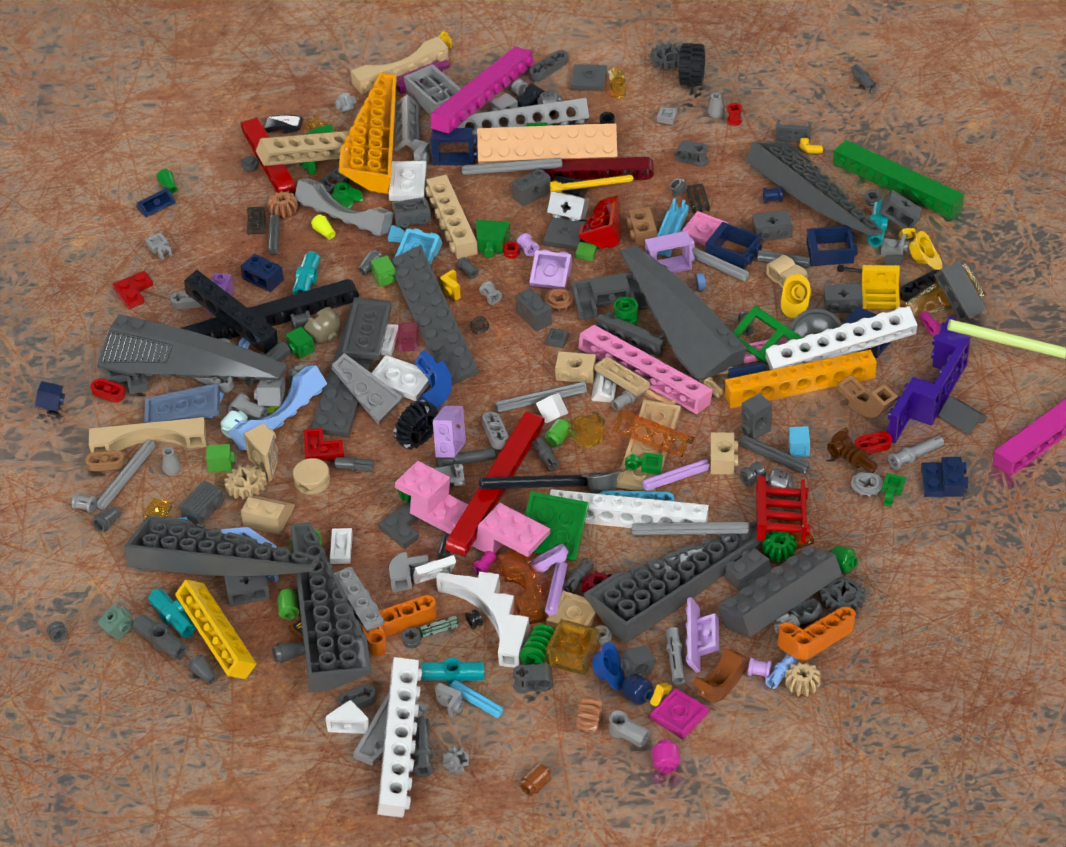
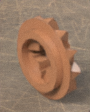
M564 288L552 289L545 295V303H548L552 310H567V307H572L574 302L573 294Z

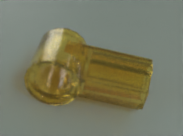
M612 67L608 71L611 97L621 99L626 96L623 70L619 69V67Z

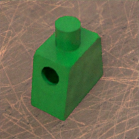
M476 220L478 252L483 253L487 258L493 257L494 253H503V246L509 241L511 236L510 221Z

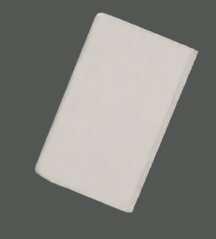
M597 372L595 374L591 400L611 402L614 400L617 384Z

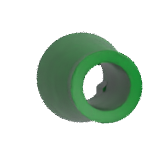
M162 169L157 173V181L165 189L168 188L171 194L177 192L178 187L176 186L172 171Z

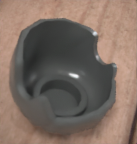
M812 597L811 601L804 600L789 610V613L795 615L800 624H810L820 617L822 605Z

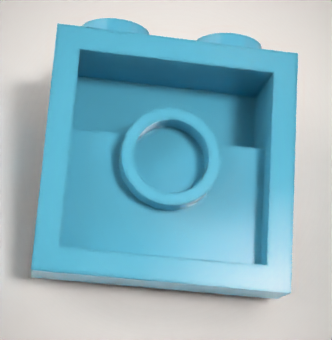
M407 228L395 257L421 245L431 265L433 258H437L442 241L439 235L435 233L428 234L416 228Z

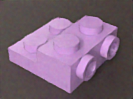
M536 250L529 281L530 286L566 289L573 262L571 254L567 252L555 253L549 250Z

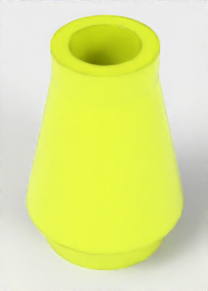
M317 215L313 218L311 225L315 231L325 236L328 240L336 235L326 216Z

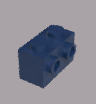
M253 254L241 265L242 278L268 292L273 291L284 280L283 270L279 264H275L256 254Z

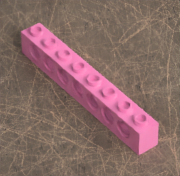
M596 325L580 333L578 349L587 354H596V359L600 361L605 357L611 358L649 381L650 389L670 400H675L677 404L693 413L698 414L710 405L713 389Z

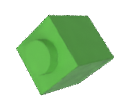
M388 255L371 260L372 274L379 287L396 282L395 268Z
M230 444L207 446L206 461L209 473L232 471V463H235L236 460L235 452H231Z

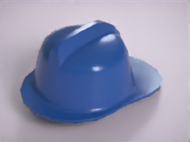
M606 642L602 645L601 650L593 654L592 667L599 679L607 680L613 689L620 691L624 681L623 671L620 666V656L615 645L611 642Z

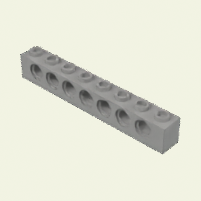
M580 98L472 114L457 128H465L467 123L473 124L474 135H477L478 139L477 128H483V121H489L491 128H504L499 125V119L501 118L507 120L508 125L506 127H526V123L547 122V126L555 124L559 126L569 125V122L583 124L586 123L585 120L589 119L587 99ZM573 109L575 112L574 117H568L566 110ZM551 111L557 112L558 118L556 120L550 118L549 113ZM533 114H539L541 121L535 122L532 118ZM522 116L525 120L524 124H517L516 117Z

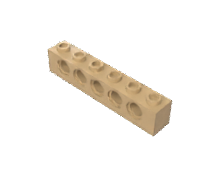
M350 131L262 138L259 141L256 153L264 166L339 159L340 148Z
M447 175L426 179L427 187H425V194L427 197H430L431 208H435L436 219H440V228L444 230L446 241L450 242L451 253H455L457 259L477 255L476 238Z

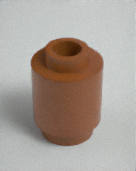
M535 764L521 778L522 781L519 783L521 789L529 796L537 794L551 780V771L544 764Z

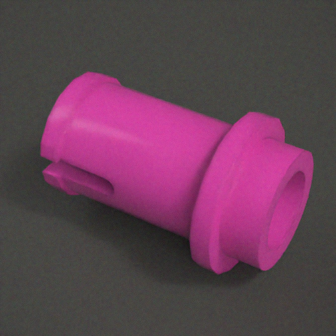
M486 551L480 560L475 561L474 572L478 575L479 572L487 573L489 566L496 560V555L492 551Z

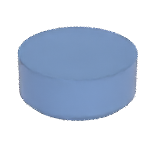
M695 273L697 291H705L704 274Z

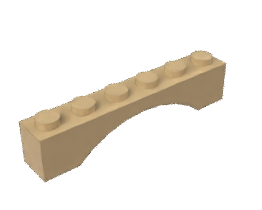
M437 36L423 42L415 53L400 61L384 65H364L351 70L352 84L360 94L369 92L373 88L380 72L393 74L398 77L435 61L449 60L448 46Z
M204 417L91 428L89 429L90 452L120 451L129 446L144 443L146 440L171 442L187 449L207 447Z

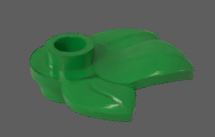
M345 182L336 184L334 192L330 195L335 201L348 209L352 208L354 202H363L362 193L358 189L351 188Z

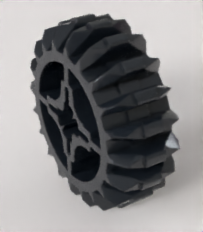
M417 400L415 403L412 402L410 406H406L405 411L401 412V416L397 418L398 422L395 423L396 428L393 432L395 433L394 438H396V441L401 446L412 450L413 448H418L419 445H423L429 438H432L434 433L433 419L439 412L432 403L425 400Z

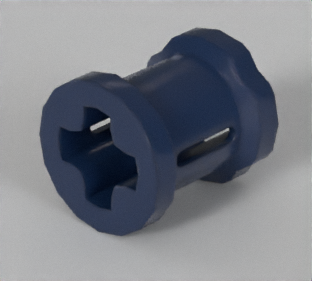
M778 186L776 189L763 188L764 204L769 201L782 202L783 193L781 186Z

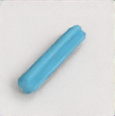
M454 680L450 684L451 688L461 691L463 699L495 718H500L503 714L502 706L459 681Z

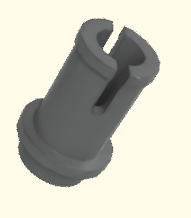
M462 257L458 260L459 270H463L470 278L473 279L479 274V269L470 263L469 258Z

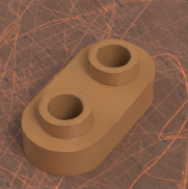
M112 450L90 453L86 456L85 462L90 471H104L121 468L125 463V459L121 451Z

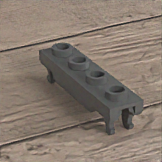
M608 311L607 315L599 314L597 316L596 322L599 328L659 358L663 355V349L661 348L665 346V342L662 340L665 338V334L662 333L654 337L650 334V331L619 318L612 319L613 313L611 311Z

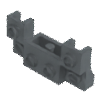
M633 272L571 282V291L579 320L597 317L598 306L614 304L621 297L635 299L638 303V310L649 308L645 301L644 293H641L638 282L632 276Z

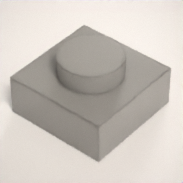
M661 106L657 115V122L673 125L678 115V109Z

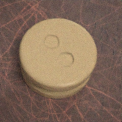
M309 458L302 460L293 469L295 487L303 494L314 495L321 493L330 484L329 468L320 459Z

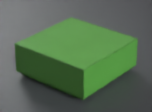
M579 242L575 258L593 261L597 246L591 243Z

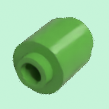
M557 419L546 432L545 441L552 447L560 446L572 432L570 423L564 419Z
M292 589L280 591L277 597L279 616L286 620L297 617L299 614L297 594Z

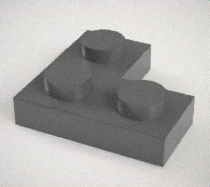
M106 370L109 381L115 383L127 382L130 394L148 391L145 374L137 373V376H129Z
M408 502L378 523L379 529L404 549L420 539L419 533L410 527L420 518L410 514V503Z

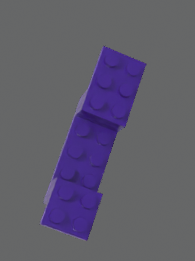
M949 316L947 321L941 324L939 334H935L932 345H934L931 354L933 359L932 367L940 369L939 377L935 378L933 383L912 377L909 384H905L902 396H898L894 409H890L888 414L890 423L887 427V433L892 436V443L897 442L910 418L932 426L968 364L971 337L947 330L949 320H956V318Z

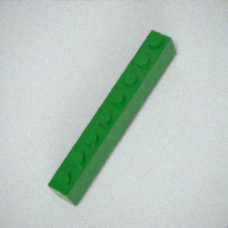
M845 140L834 150L833 164L890 191L894 190L901 196L952 219L963 208V193L857 144Z

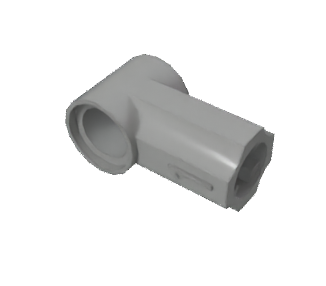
M240 393L228 406V412L242 411L249 419L259 420L267 417L268 407L258 406L247 395Z
M616 710L610 714L608 732L612 737L624 738L639 747L646 744L650 736V730L628 719L624 711Z

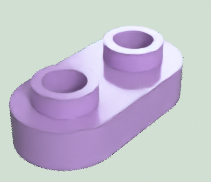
M564 544L557 545L534 558L530 566L534 572L542 573L550 565L563 562L567 558L568 550Z

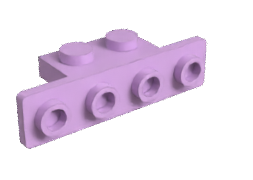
M692 597L687 598V606L685 608L687 614L686 646L688 648L686 662L689 667H692L698 673L701 672V656L719 650V618L715 613L700 618V607Z

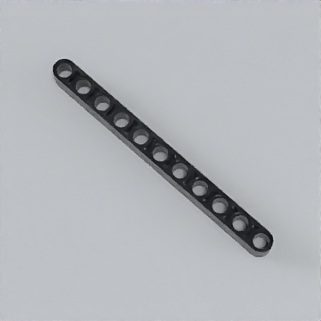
M345 279L248 309L269 325L276 326L291 321V314L299 315L309 310L310 315H313L326 307L333 309L353 303L354 297L359 298V292L352 280ZM217 317L181 328L216 339H232L241 336Z

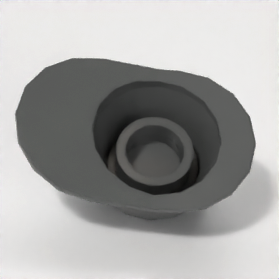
M628 468L607 472L582 474V477L587 478L590 493L599 494L602 491L614 490L618 473L624 472Z

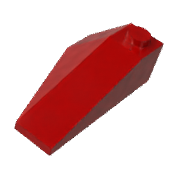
M618 196L601 200L593 210L594 214L586 219L587 224L581 225L578 234L580 239L602 249L607 247L613 248L620 243Z

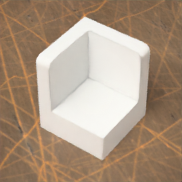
M559 393L536 403L541 415L545 417V423L568 414Z

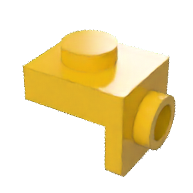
M452 269L440 277L442 292L447 297L457 301L461 298L460 285L457 283L456 271Z

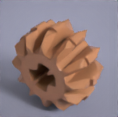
M281 190L280 193L274 192V195L269 197L268 209L271 215L277 214L279 218H285L286 216L291 217L292 214L296 213L298 202L294 193H289V191L282 192Z
M585 695L582 697L576 723L578 729L585 732H596L598 730L603 706L600 698Z

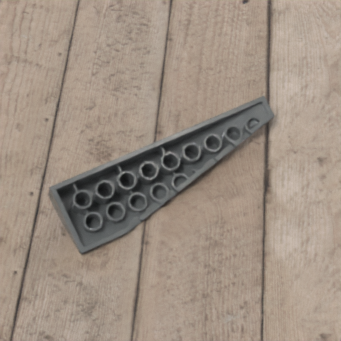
M636 245L620 251L628 269H631L633 272L632 276L638 282L641 293H644L645 301L656 321H659L661 331L666 334L669 346L673 347L675 357L698 382L724 372L730 367L733 368L743 364L747 347L688 286Z
M311 522L291 524L293 553L300 551L320 558L313 571L296 573L309 692L329 691L371 673L367 638L361 630V625L347 601V596L336 574L332 570L330 561L327 560L325 551L319 543V538Z

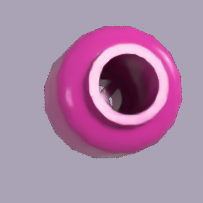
M660 740L658 744L653 746L651 754L654 768L661 773L674 772L681 763L678 745L670 740Z

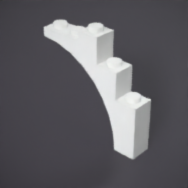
M438 572L436 578L438 592L451 594L467 600L478 607L496 628L500 640L498 649L499 666L515 668L520 665L519 654L530 631L529 617L513 615L515 610L514 595L499 594V574L479 572L478 578Z

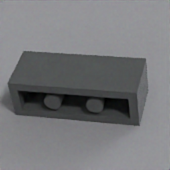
M960 261L934 274L960 322H964L986 310L982 298L976 292L973 282L970 281Z

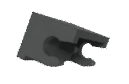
M777 119L775 141L800 142L801 138L806 137L809 138L810 143L811 121H808V126L780 125L781 120Z

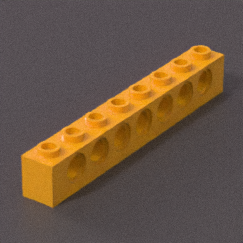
M866 350L725 379V397L729 407L735 408L742 406V402L759 393L769 401L837 387L841 381L850 375L858 382L875 379L877 362L872 351Z

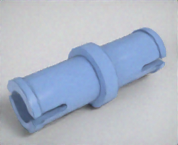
M787 653L782 661L774 666V671L765 680L766 685L769 688L776 689L783 678H785V673L789 670L791 664L795 665L798 660Z

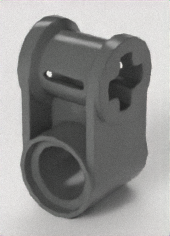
M683 140L674 152V157L681 163L702 167L709 162L707 157L708 146L703 143Z
M549 664L518 665L513 669V677L515 678L513 680V688L518 692L548 691L553 687L552 668Z

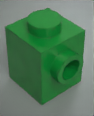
M301 326L285 334L287 346L291 349V354H294L299 360L315 352L313 338Z

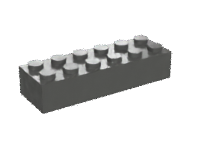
M813 546L804 547L801 552L789 557L786 562L774 567L771 572L758 578L756 582L741 589L738 594L726 599L723 604L718 606L725 627L748 637L753 636L840 577L842 573L836 555Z

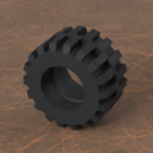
M683 43L679 56V83L681 86H702L705 70V47L703 44Z

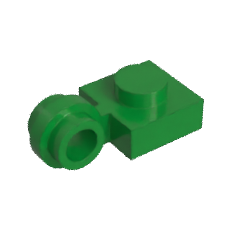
M644 452L643 458H639L635 454H630L625 458V466L628 470L634 471L639 466H642L641 472L661 474L663 455Z

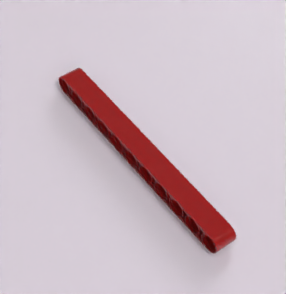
M525 411L485 477L514 476L532 447L533 441L536 440L541 432L545 417ZM478 488L449 535L445 546L446 551L463 557L467 555L477 538L479 523L496 507L506 488Z

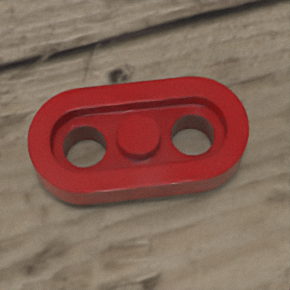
M99 378L90 384L91 393L101 399L116 403L122 401L126 396L124 387L118 383Z
M884 431L863 435L855 439L854 445L866 451L868 455L891 448L892 436Z

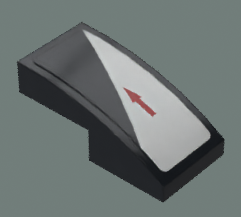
M296 115L268 117L265 130L267 133L283 129L285 134L299 131L303 123V117Z

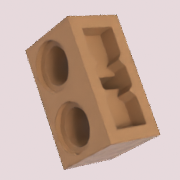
M647 207L629 210V218H626L627 228H631L630 238L634 240L637 247L645 246V239L657 237V229L651 209Z

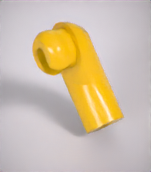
M806 137L800 139L799 146L805 152L810 154L823 153V145L809 144V138Z

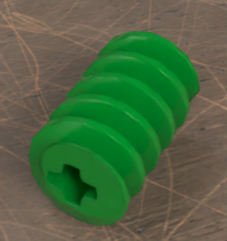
M544 624L533 627L519 654L523 665L545 662L557 639V633L552 627Z

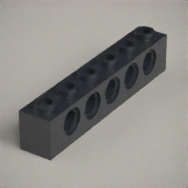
M194 271L184 280L187 295L260 351L266 354L278 343L276 329L200 271Z

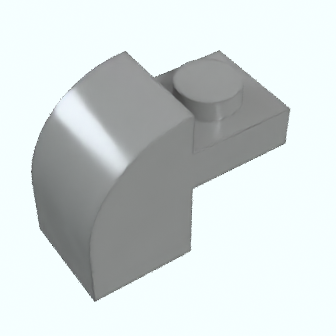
M404 552L392 559L389 565L392 592L412 589L411 577L415 567L429 563L428 555L407 558V552Z

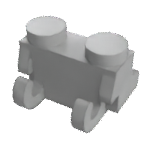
M463 464L434 468L449 476L450 484H453L454 487L465 485Z

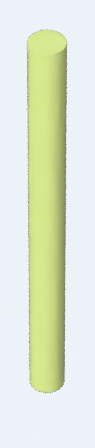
M952 319L948 322L947 330L1066 359V347Z

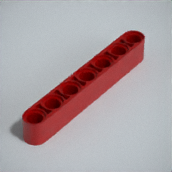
M256 117L241 122L242 132L274 190L277 193H280L281 190L282 192L289 191V193H295V183L284 164L264 166L256 153L260 139L269 138L259 119Z

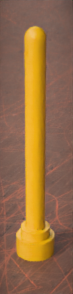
M632 175L565 184L553 181L550 182V193L551 191L562 193L565 190L632 182L634 178Z

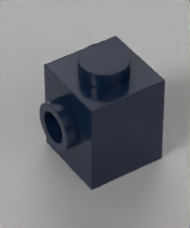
M41 381L37 390L35 406L57 411L59 405H63L65 394L62 393L63 386Z

